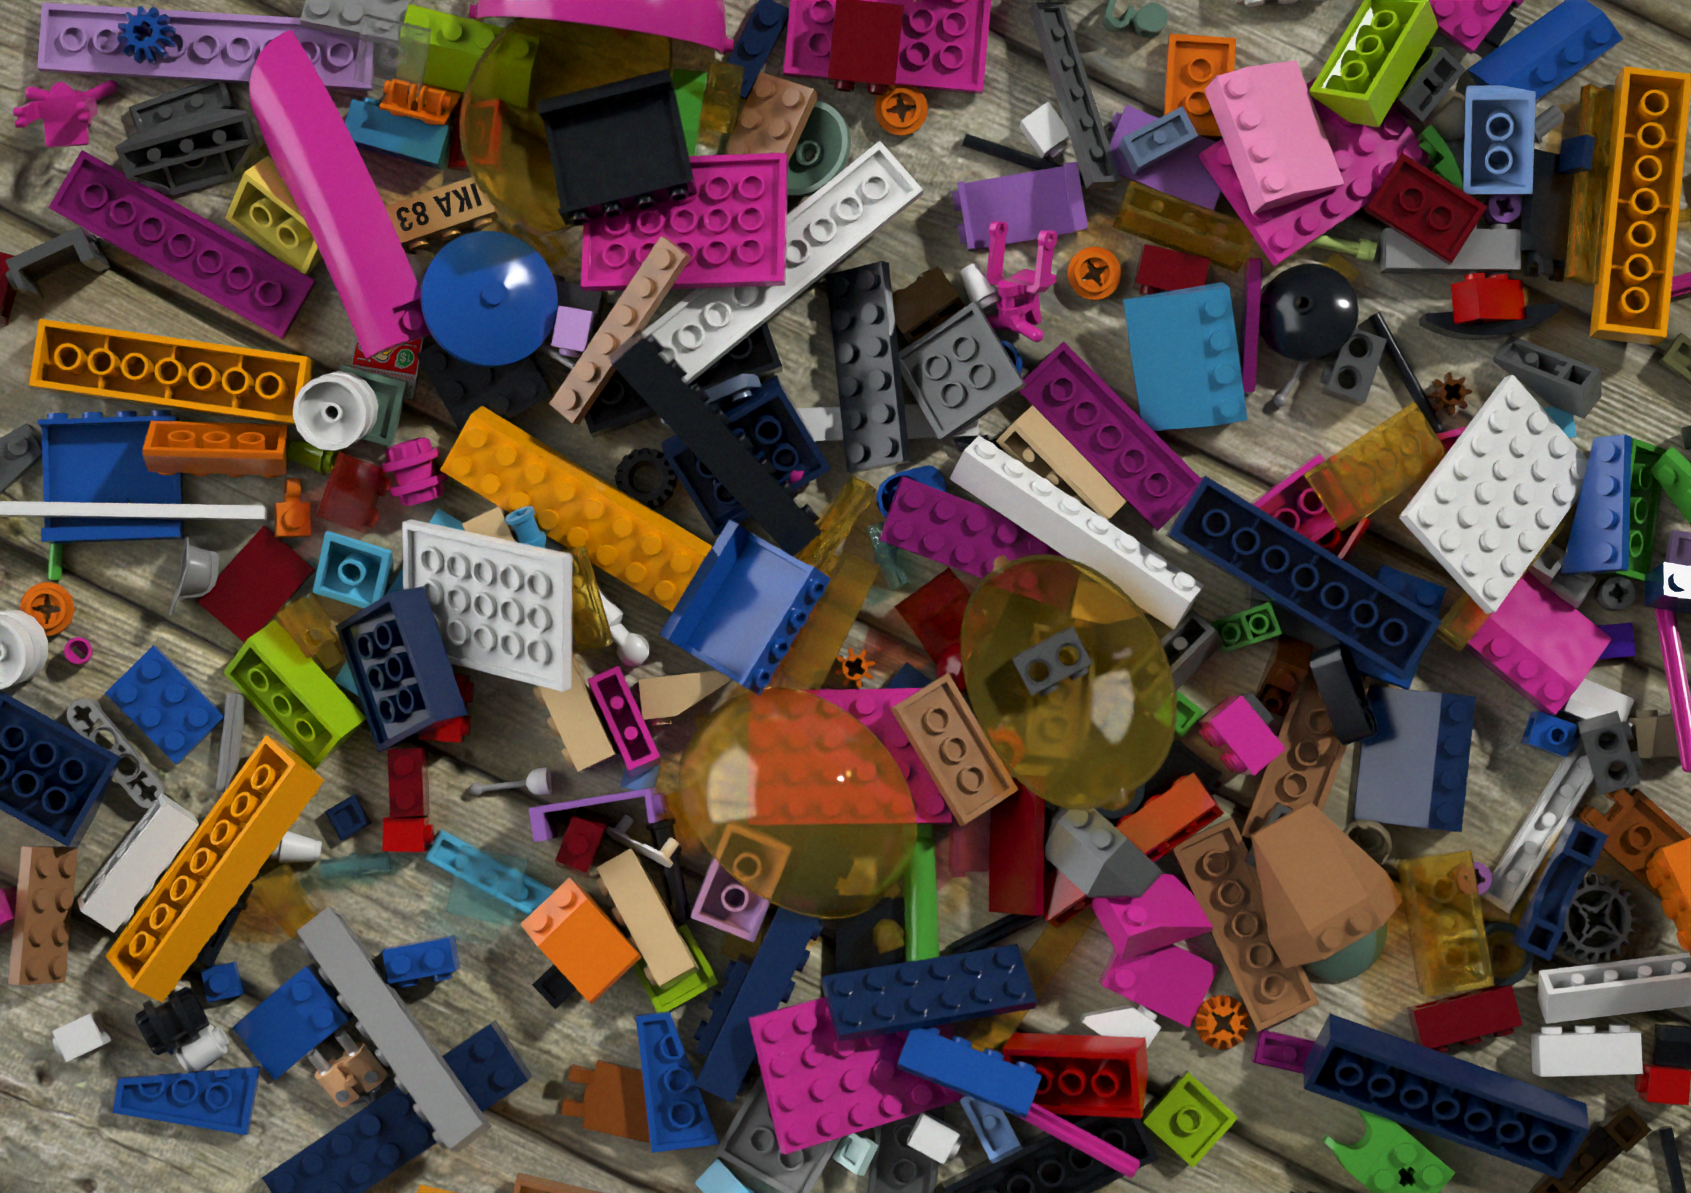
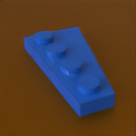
M1623 434L1594 437L1561 569L1562 574L1575 575L1628 571L1631 436Z
M670 1011L636 1015L651 1152L720 1144L699 1087L695 1086L696 1079Z
M261 1066L122 1077L118 1079L112 1113L247 1135L250 1132Z

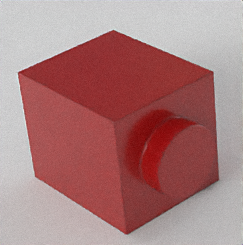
M383 817V852L428 851V845H433L434 825L429 824V817Z
M1642 1064L1643 1074H1636L1635 1090L1639 1092L1638 1098L1647 1102L1689 1106L1691 1071L1682 1067Z

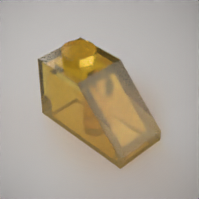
M289 864L281 865L252 882L268 913L291 939L298 937L299 934L296 931L318 915Z

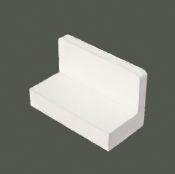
M1584 678L1576 691L1558 712L1582 721L1618 711L1620 720L1623 722L1628 718L1634 699Z

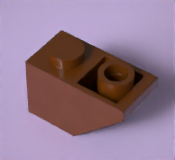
M1286 634L1280 635L1269 656L1255 696L1268 711L1284 716L1308 672L1309 656L1312 653L1313 645Z

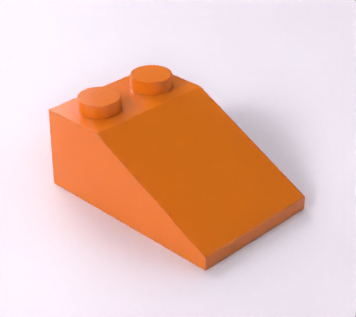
M570 877L520 924L540 950L590 1004H593L642 957L591 894Z

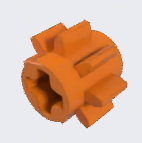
M849 647V657L844 659L841 656H837L836 659L843 663L842 669H838L834 673L836 675H845L846 679L843 686H847L850 680L856 681L858 688H861L862 683L860 679L864 676L871 680L874 678L867 670L868 667L876 663L875 661L866 662L864 657L867 650L864 649L860 655H854L853 649ZM860 659L862 661L861 668L864 670V673L862 675L856 673L854 677H850L848 675L849 668L845 666L846 663Z

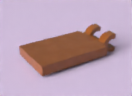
M1636 788L1629 794L1624 789L1603 794L1614 802V805L1604 816L1594 807L1589 808L1585 805L1577 816L1590 827L1608 835L1602 850L1662 901L1663 899L1658 889L1653 888L1647 878L1646 870L1648 868L1646 864L1662 848L1690 838L1691 835Z
M597 1060L595 1069L572 1064L568 1081L586 1084L583 1101L565 1097L560 1114L584 1118L582 1128L650 1143L642 1069Z

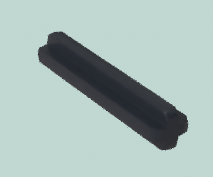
M1009 914L952 942L950 945L954 954L979 951L1044 919V916Z

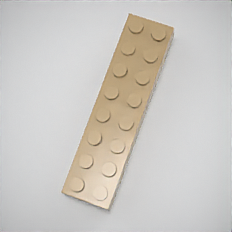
M499 506L462 523L464 530L467 532L518 542L512 526L507 525L505 517L508 515L507 511ZM571 651V689L562 692L538 685L532 689L540 706H547L552 716L547 719L553 735L561 737L566 746L561 751L568 767H575L577 772L602 763L619 753L573 651Z

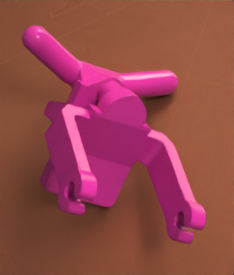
M108 80L86 92L73 90L64 82H57L51 87L50 91L33 86L27 87L25 96L34 102L26 103L21 107H14L13 115L17 116L15 126L16 128H26L31 122L43 119L45 144L47 147L59 148L88 145V126H92L91 118L98 114L96 101L115 93L118 90V84L114 80Z
M992 221L989 226L990 246L986 277L989 284L997 285L998 294L1002 300L996 303L999 315L985 316L993 329L1009 330L1011 328L1013 332L1021 333L1034 342H1040L1044 338V333L1041 329L1034 326L1042 321L1038 293L1045 292L1049 286L1056 283V275L1051 274L1057 233L1051 230L1040 231L1035 271L1023 269L1013 276L1006 278L1003 277L1002 272L1008 225L1007 222Z

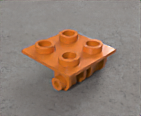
M398 77L397 79L393 78L392 81H385L383 93L386 96L379 105V109L389 111L394 116H408L420 119L429 125L439 124L444 126L461 99L462 93Z

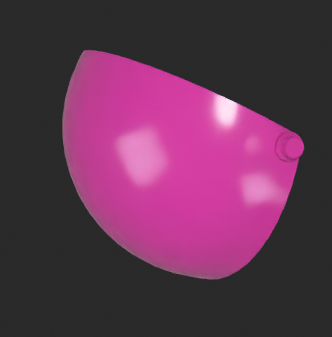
M478 0L477 5L470 4L469 18H474L480 22H483L484 18L516 17L583 23L688 41L714 49L721 55H725L726 52L732 53L734 40L727 39L728 36H726L727 21L723 0Z

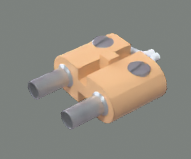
M341 1030L335 1035L337 1041L345 1049L342 1052L343 1056L337 1060L334 1057L326 1062L317 1049H312L307 1053V1058L317 1069L315 1073L316 1080L338 1107L343 1108L351 1103L358 1104L363 1101L371 1104L377 1099L375 1093L380 1089L381 1083L385 1080L388 1073L364 1042L355 1044L347 1032ZM364 1090L367 1093L371 1091L370 1098L366 1096L360 1097V1093Z

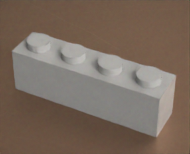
M1492 224L1490 229H1477L1476 225L1452 264L1448 265L1392 228H1385L1380 233V273H1485V275H1513L1521 270V229H1510L1509 224Z

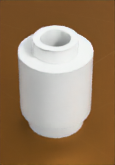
M209 1024V1026L207 1025L198 1032L201 1036L200 1039L193 1042L189 1037L181 1042V1047L178 1048L179 1052L176 1053V1056L187 1072L191 1073L195 1069L200 1071L227 1053L226 1045L229 1044V1039L219 1026L214 1028Z

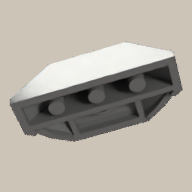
M212 108L150 125L117 145L115 150L127 180L135 183L139 182L149 188L172 196L237 178L258 141L247 111Z
M1073 790L1068 793L1054 812L1049 810L1047 813L1044 832V857L1089 898H1141L1164 873L1124 834Z

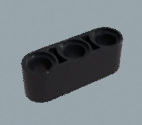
M1338 643L1312 652L1309 656L1311 670L1340 743L1348 745L1376 736L1378 734L1376 717L1350 649Z

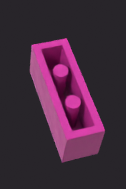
M619 665L589 678V689L629 777H634L661 765L660 754Z

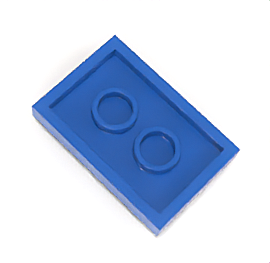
M154 645L105 692L176 765L180 764L224 720V714Z

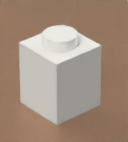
M1046 102L1021 120L1019 129L1040 158L1044 159L1048 155L1055 158L1069 147L1067 142L1070 140L1067 127L1049 102Z
M99 1011L87 1014L52 1031L55 1037L52 1040L53 1046L60 1057L64 1056L66 1062L112 1041Z
M926 1111L921 1112L907 1138L909 1146L943 1165L948 1157L954 1159L962 1141L958 1139L960 1136L959 1129Z

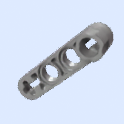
M80 697L71 703L67 710V720L77 733L96 743L95 738L98 732L103 730L110 731L115 737V743L108 750L121 758L128 756L135 760L137 765L135 773L124 775L119 772L117 767L113 776L139 806L150 808L161 793L165 794V787L162 781L103 712L100 703L95 698ZM78 705L81 708L87 706L91 708L92 711L88 715L91 719L90 721L78 717ZM99 719H101V721L104 724L96 727L90 733V735H88L85 729H88L89 727L97 723ZM142 771L147 774V776L141 779L147 787L154 785L157 788L154 793L155 800H152L150 797L145 799L141 797L140 794L143 792V788L138 782L134 787L129 784Z

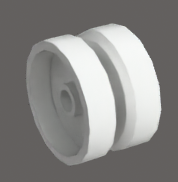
M343 371L332 372L312 379L300 389L293 408L296 428L306 442L318 449L331 451L346 448L363 439L371 432L378 415V402L373 389L361 377L354 373Z
M19 610L0 612V689L34 678L44 668L48 658V640L43 627L33 616Z

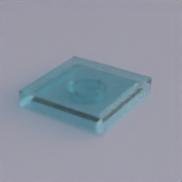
M461 845L446 912L513 927L529 860Z

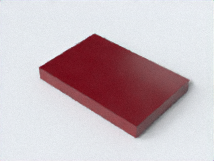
M1401 153L1364 211L1450 265L1484 214L1487 206L1409 156Z
M263 525L218 576L212 590L200 597L197 602L245 643L249 637L272 621L316 569L283 540L275 538V533Z

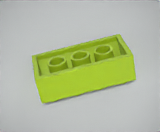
M1364 0L1310 88L1311 96L1349 123L1379 127L1439 27L1429 0Z
M408 4L400 34L397 77L485 100L501 99L506 105L527 110L543 45L539 36Z
M276 620L249 637L223 672L314 770L353 736L367 719L359 708L337 687L336 683L321 670L313 658L294 641L289 632L283 629Z

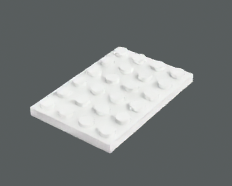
M1514 375L1503 378L1399 516V519L1486 614L1495 613L1579 497L1588 459Z
M412 519L402 522L403 590L424 587L450 664L562 692L571 689L572 554Z

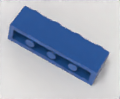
M932 1026L910 1030L897 1063V1069L1026 1119L1042 1077L1035 1073L1037 1068L1021 1061H1017L1016 1065L1003 1061L1004 1055L991 1049H985L984 1053L972 1049L970 1041L957 1036H953L952 1040L939 1036L940 1030Z

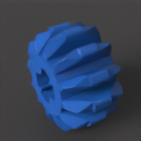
M138 6L137 16L126 12L125 16L129 22L128 24H118V28L124 34L117 37L118 42L121 45H125L123 49L124 54L128 57L134 55V60L139 64H142L146 58L150 64H155L157 54L164 59L168 58V54L164 50L165 47H175V42L169 38L176 34V29L168 25L171 19L166 14L159 15V10L156 7H151L146 12L143 6ZM150 31L152 32L151 37L145 36L144 39L141 38L143 33L149 34Z

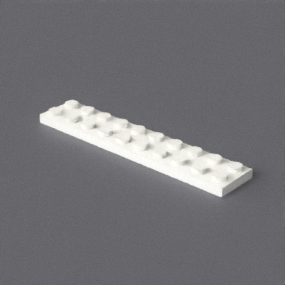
M878 141L787 215L786 286L696 288L643 331L644 335L647 337L652 333L665 348L661 353L669 362L675 358L688 373L684 378L690 384L922 196L923 189L883 143Z

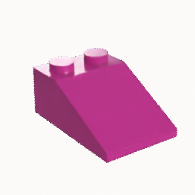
M1162 874L1141 898H1093L1091 905L1122 960L1211 932L1213 929L1212 924L1182 875Z
M1174 944L1123 960L1114 948L1098 982L1102 986L1190 1028L1219 966Z

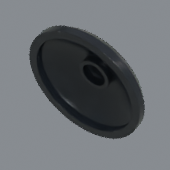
M1301 264L1288 268L1272 279L1261 295L1260 332L1272 350L1287 359L1301 362L1323 359L1343 347L1353 334L1359 314L1357 296L1349 281L1333 268L1321 264ZM1302 301H1309L1307 308H1298Z

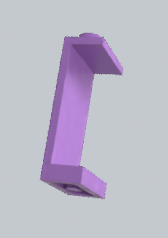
M1126 105L1122 114L1116 112L1109 127V131L1114 133L1109 146L1119 176L1198 208L1196 214L1208 219L1213 213L1221 189L1202 164L1198 155L1216 142L1198 135L1193 145L1134 175L1119 148V143L1122 137L1158 118Z
M1077 162L1065 163L1060 167L967 183L961 181L957 182L958 190L952 191L955 211L962 210L964 222L963 224H957L960 244L967 243L968 251L988 248L990 246L989 226L992 221L1007 222L1008 232L1005 244L1038 239L1041 230L1056 231L1058 236L1087 231L1088 229Z
M659 786L529 808L534 842L558 837L554 811L645 796L649 823L664 820L663 814L668 812L666 795L664 792L659 793Z

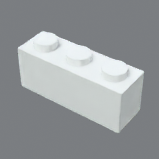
M1609 1024V1030H1596V1025H1575V1031H1562V1026H1541V1032H1531L1532 1073L1540 1077L1643 1074L1641 1032L1630 1029V1024Z

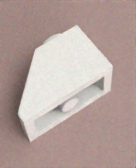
M1129 1004L1083 1013L1079 1018L1082 1023L1101 1036L1146 1037V1049L1161 1028L1155 1022L1157 1015L1142 1005L1138 1009Z

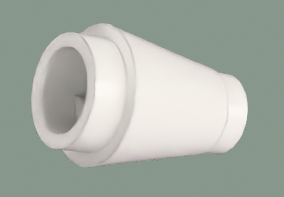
M973 263L963 268L960 274L969 302L975 301L978 303L984 314L997 308L996 303L1001 301L998 288L993 284H989L986 274L979 267L978 263Z
M287 831L276 850L271 853V859H277L279 863L319 861L322 841H315V839Z

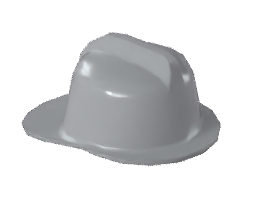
M186 536L184 541L181 574L169 616H172L178 599L206 595L215 586L218 578V554L189 545L188 536Z

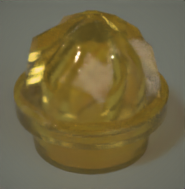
M882 919L873 928L872 944L877 945L879 953L894 950L905 945L902 937L905 935V932L895 921Z

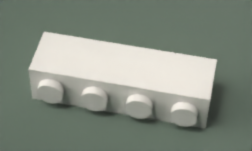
M161 793L78 898L80 911L112 932H115L120 925H126L134 914L136 904L141 898L146 899L151 894L156 885L155 880L162 872H167L177 858L176 854L183 845L188 843L196 832L199 824L195 815Z

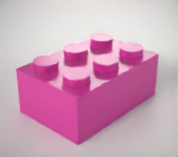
M1242 695L1226 697L1197 721L1201 726L1198 733L1210 747L1217 746L1223 753L1219 758L1231 773L1255 775L1286 750Z

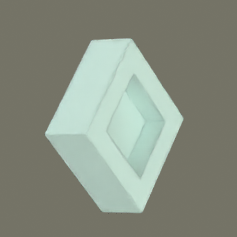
M856 1132L842 1137L833 1159L854 1174L864 1176L879 1145L860 1132Z

